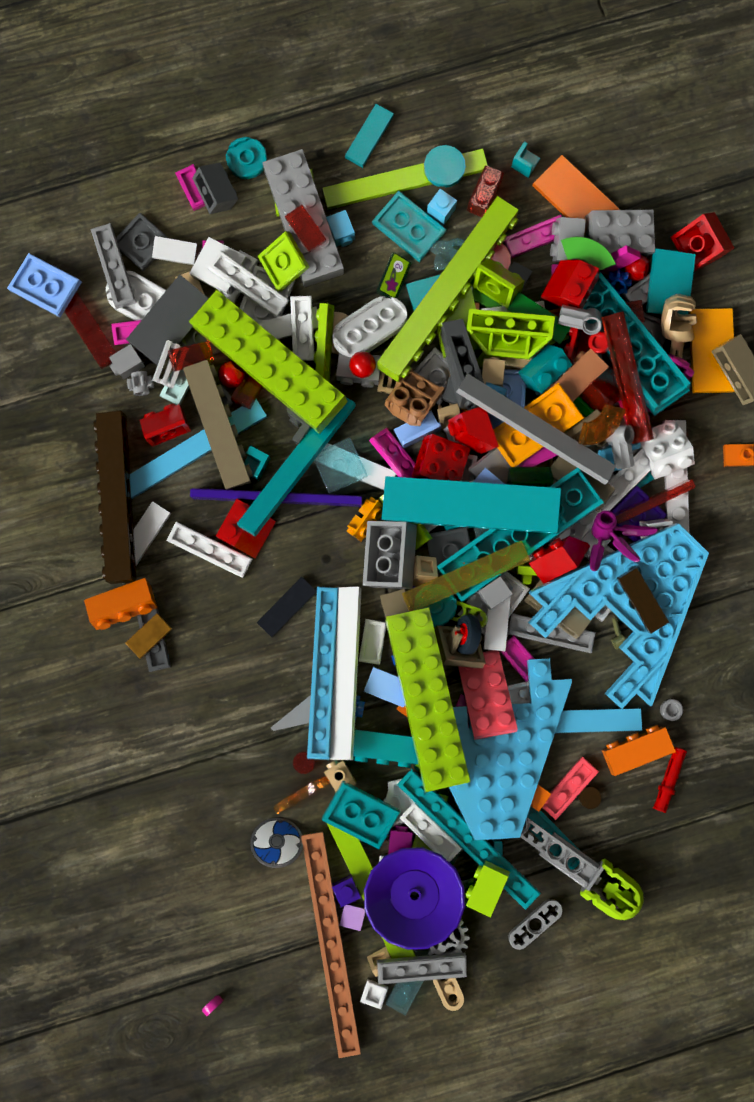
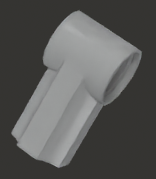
M562 304L558 324L582 329L586 334L594 335L601 329L602 316L600 311L595 308L585 310ZM589 319H594L597 322L594 324H590L587 321Z
M609 426L606 429L605 439L612 446L615 468L625 469L634 466L631 446L634 440L632 426Z

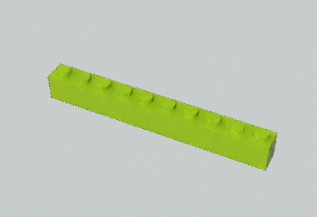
M497 196L377 362V369L397 382L402 377L405 379L412 369L410 365L414 360L417 362L424 352L422 350L426 344H431L436 336L434 333L438 327L441 328L442 323L447 321L448 317L446 315L450 310L453 312L460 302L458 298L461 294L466 295L472 284L470 282L475 278L479 264L489 258L492 259L495 254V247L503 244L507 237L506 232L508 229L513 230L519 220L517 218V208Z

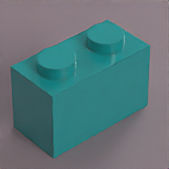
M548 344L518 374L529 389L542 394L572 366V363L563 349Z

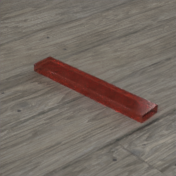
M624 312L601 317L626 422L634 430L632 444L653 440V432Z

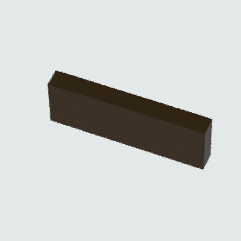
M637 567L631 568L616 578L648 633L652 634L669 623Z

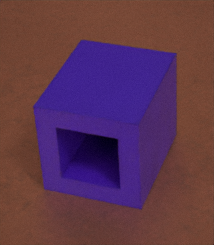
M351 874L332 883V889L341 908L361 898L359 889Z

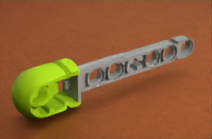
M526 818V825L520 837L540 851L539 855L580 884L582 886L580 895L583 898L592 900L593 905L614 919L627 920L639 913L644 902L643 892L640 885L619 868H613V864L606 859L596 863L555 832L551 835L532 820ZM530 824L534 826L531 828L533 832L537 834L542 832L541 837L543 840L541 842L537 840L534 843V837L529 833L527 837L523 835L528 831ZM559 844L562 848L561 854L552 856L549 852L550 846ZM571 857L579 859L580 865L577 869H570L568 867V860ZM604 869L609 876L619 879V884L625 888L624 891L618 889V883L611 884L607 882L602 889L606 893V901L602 900L595 891H590L593 884L597 885L602 879L599 875ZM609 899H615L616 904L614 905Z

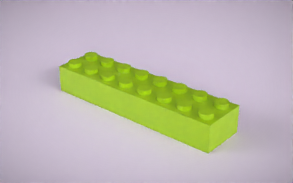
M218 290L212 294L190 319V324L197 332L319 434L348 402L344 394Z
M428 607L387 616L385 621L424 791L426 793L469 783L470 778L430 609Z

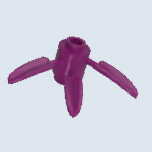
M605 510L598 513L591 528L592 535L598 539V543L592 546L590 569L598 571L604 554L602 541H606L611 537L615 539L613 545L625 557L634 562L641 560L630 545L622 537H618L614 533V530L622 531V534L625 536H649L655 534L658 529L634 525L619 527L616 526L617 519L611 511Z

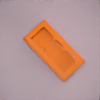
M754 444L724 445V467L754 466Z

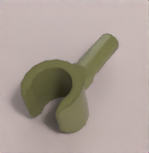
M613 618L612 622L617 637L611 639V642L617 650L626 639L621 634L617 618Z

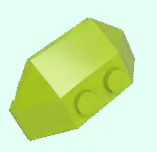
M469 309L467 331L486 356L529 360L553 339L555 316Z

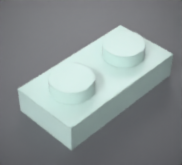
M183 360L174 388L164 386L160 397L176 405H181L190 388L183 368L192 364ZM171 373V375L169 376L167 382H170L172 373Z

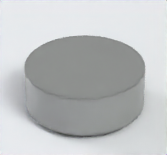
M668 699L661 704L660 713L666 720L675 721L682 716L683 706L675 699Z

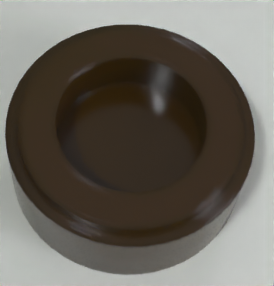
M585 787L579 794L580 804L587 809H594L601 803V794L594 787Z

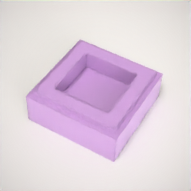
M352 904L344 906L339 926L361 931L365 916L364 908Z

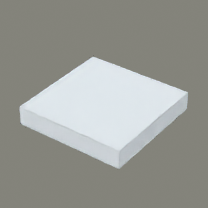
M208 237L189 274L228 294L232 286L209 270V264L220 250L242 266L247 257Z

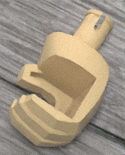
M675 294L665 301L661 316L662 334L666 339L671 340L669 354L675 355L677 350V357L681 358L683 357L684 342L694 340L692 325L697 323L696 314L683 315L677 311H692L695 309L696 302L691 296Z

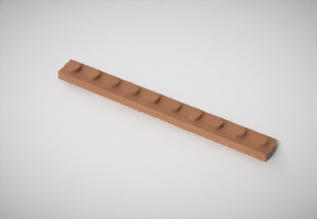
M321 831L304 834L301 837L338 1056L343 1058L360 1055L361 1050L332 889L324 833Z

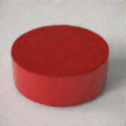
M601 331L591 335L588 340L589 348L599 354L607 352L611 347L610 336Z

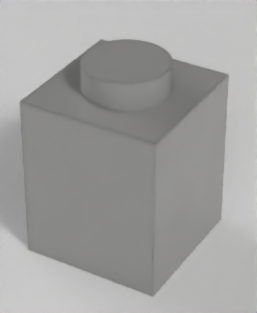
M131 344L109 357L112 361V364L109 365L116 376L120 374L123 379L145 367Z
M500 576L477 593L488 609L491 610L513 595L511 592L513 587L506 578L503 580Z

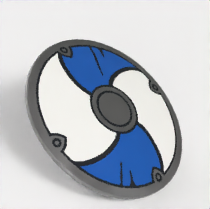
M267 819L260 823L252 833V853L261 864L267 867L282 868L288 866L301 854L303 848L301 831L293 822L287 819Z

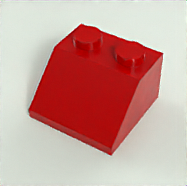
M715 212L702 214L671 236L679 252L696 254L694 272L718 260L734 249Z
M560 260L541 298L560 307L563 304L583 309L599 279V268L581 260Z
M169 404L163 408V411L147 413L140 420L144 438L152 447L191 432L180 404Z
M481 407L462 412L448 420V430L451 436H454L455 441L483 454L499 447L488 413Z
M236 499L216 537L256 559L276 521L270 518L256 537L237 525V522L250 505Z
M571 536L562 540L557 538L548 547H541L536 550L529 565L542 583L545 584L577 568L590 545Z

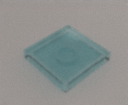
M351 438L323 449L314 460L329 494L368 477Z

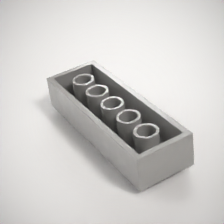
M303 149L262 162L284 230L290 231L309 265V268L300 275L304 287L343 275L344 268Z

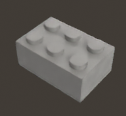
M592 210L585 216L586 238L600 243L610 254L626 245L640 251V254L646 258L655 253L654 210Z
M367 521L363 586L413 589L417 525L409 522Z

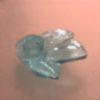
M455 238L451 241L442 240L436 242L430 248V251L436 254L434 260L435 270H444L458 251L453 247H461L465 241Z

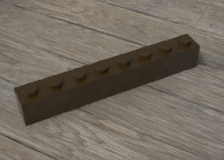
M121 410L96 413V420H94L93 426L95 433H97V441H95V451L98 453L96 471L100 482L97 483V491L101 496L98 511L100 516H102V524L99 527L100 535L103 537L101 556L104 558L105 565L102 567V576L105 582L109 584L131 583L137 581L127 416Z

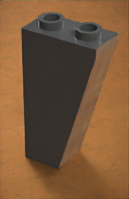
M463 319L442 323L440 335L459 409H474L477 407L476 404L456 392L467 373L484 383Z

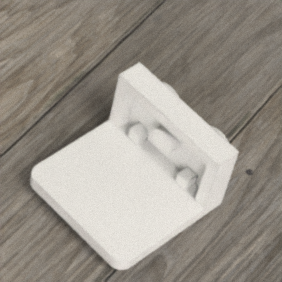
M671 420L641 432L640 444L650 460L651 474L654 479L667 476L670 473L695 464L693 446L677 421Z

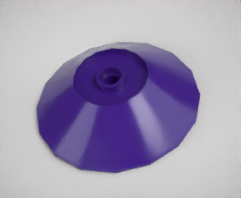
M423 847L401 848L384 856L371 870L364 888V910L372 928L388 943L406 950L428 949L445 941L459 926L465 909V887L457 869L441 854ZM415 891L419 896L412 898L410 894Z

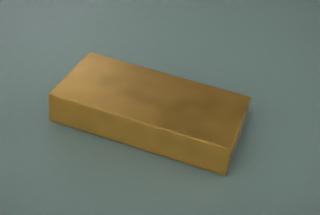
M157 613L125 644L141 659L172 628Z

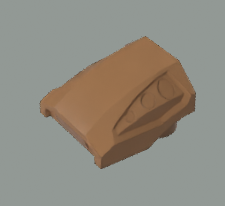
M411 369L405 379L402 377L396 383L394 389L385 400V406L394 416L407 424L421 426L423 420L439 400L445 388L435 385Z

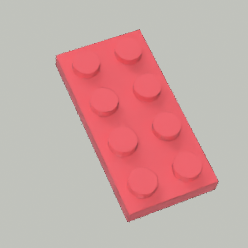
M499 651L483 652L486 664L482 669L458 666L474 740L514 733L518 730Z

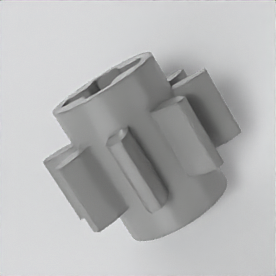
M146 371L131 373L132 379H127V387L129 391H133L135 396L148 395L150 393L149 388H154L153 378L147 376Z

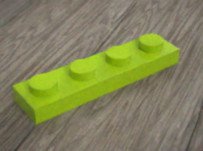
M320 303L316 313V318L319 322L318 330L315 333L317 351L314 353V363L316 364V372L330 383L334 305Z

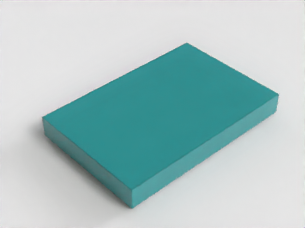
M400 191L392 197L372 221L376 228L419 263L446 232V229Z
M655 249V253L652 256L645 313L662 315L665 301L675 294L691 296L696 254ZM678 310L677 312L686 315L689 311Z
M342 781L322 816V821L380 849L401 811L377 797Z

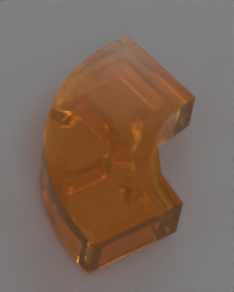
M605 404L602 412L596 419L590 422H583L578 443L594 445L606 440L620 425L626 409Z
M327 776L311 782L301 790L284 798L274 806L275 812L279 814L293 807L330 784Z

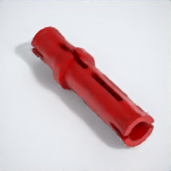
M674 747L676 752L672 753L661 786H658L659 792L653 809L663 813H667L671 797L675 795L676 782L687 751Z

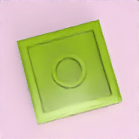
M285 231L258 255L260 262L278 292L283 291L309 268L290 231Z

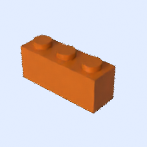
M146 578L84 600L89 621L96 630L107 629L112 624L129 621L131 617L148 614L157 608L151 585Z
M657 724L646 728L647 732L644 734L633 733L626 736V741L619 743L616 740L606 744L607 748L603 749L602 753L611 775L617 776L675 753L676 751L666 727H659Z

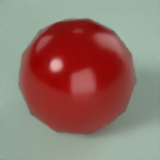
M641 255L640 259L625 266L624 272L629 273V279L641 281L648 274L650 261Z
M360 351L351 357L349 368L356 377L366 378L374 373L376 361L370 353Z
M228 361L219 368L218 377L224 386L235 388L242 384L245 373L236 363Z

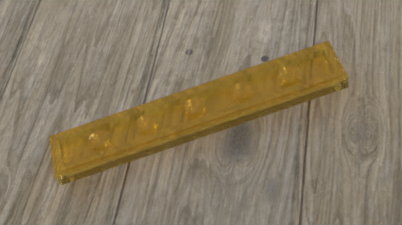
M521 540L402 593L409 612L423 609L531 560Z

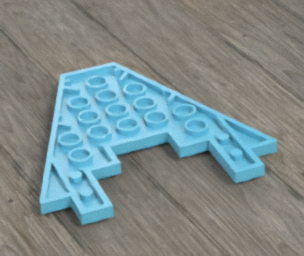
M678 523L630 544V547L640 557L641 560L639 562L628 559L617 550L602 558L598 571H592L589 563L529 592L543 607L528 623L544 638L556 628L574 607L591 620L605 605L633 631L618 647L633 663L605 692L621 709L636 694L649 706L653 705L709 554ZM633 567L638 568L669 623L652 634L648 633L616 579Z
M550 659L527 660L530 703L512 704L518 728L517 732L474 740L472 728H468L467 706L453 707L470 782L452 786L449 789L474 840L520 838L572 684V679H551Z

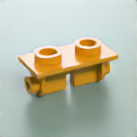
M370 497L369 500L366 499L358 511L364 516L360 518L355 515L347 526L346 532L352 536L354 535L362 542L366 537L367 521H377L382 517V503L373 497Z

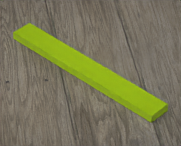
M483 149L462 154L466 166L463 177L488 171ZM424 163L323 187L322 189L326 206L329 210L395 194L398 191L403 192L431 185L432 183L428 181L424 172Z
M327 823L364 900V888L373 869L370 860L358 838ZM383 939L391 958L416 957L413 949L406 950Z

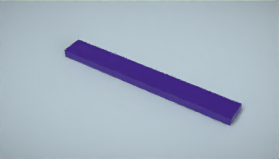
M190 489V497L200 500L235 501L239 499L244 502H254L261 493V491ZM289 493L282 503L361 507L362 497Z

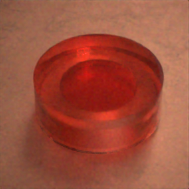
M300 752L293 760L294 769L301 774H307L313 770L315 759H307V752Z

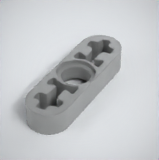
M547 899L515 926L508 935L511 946L517 950L524 949L557 921L562 915V907L555 899ZM548 905L552 907L556 905V914L549 913L546 916L548 921L545 923L543 917L538 913L542 911L543 915H545L549 911ZM538 918L541 920V927L538 930H532L529 927L531 919ZM525 926L532 935L529 937L526 933L522 937L523 942L521 944L518 941L514 943V935H522L525 932L522 927Z

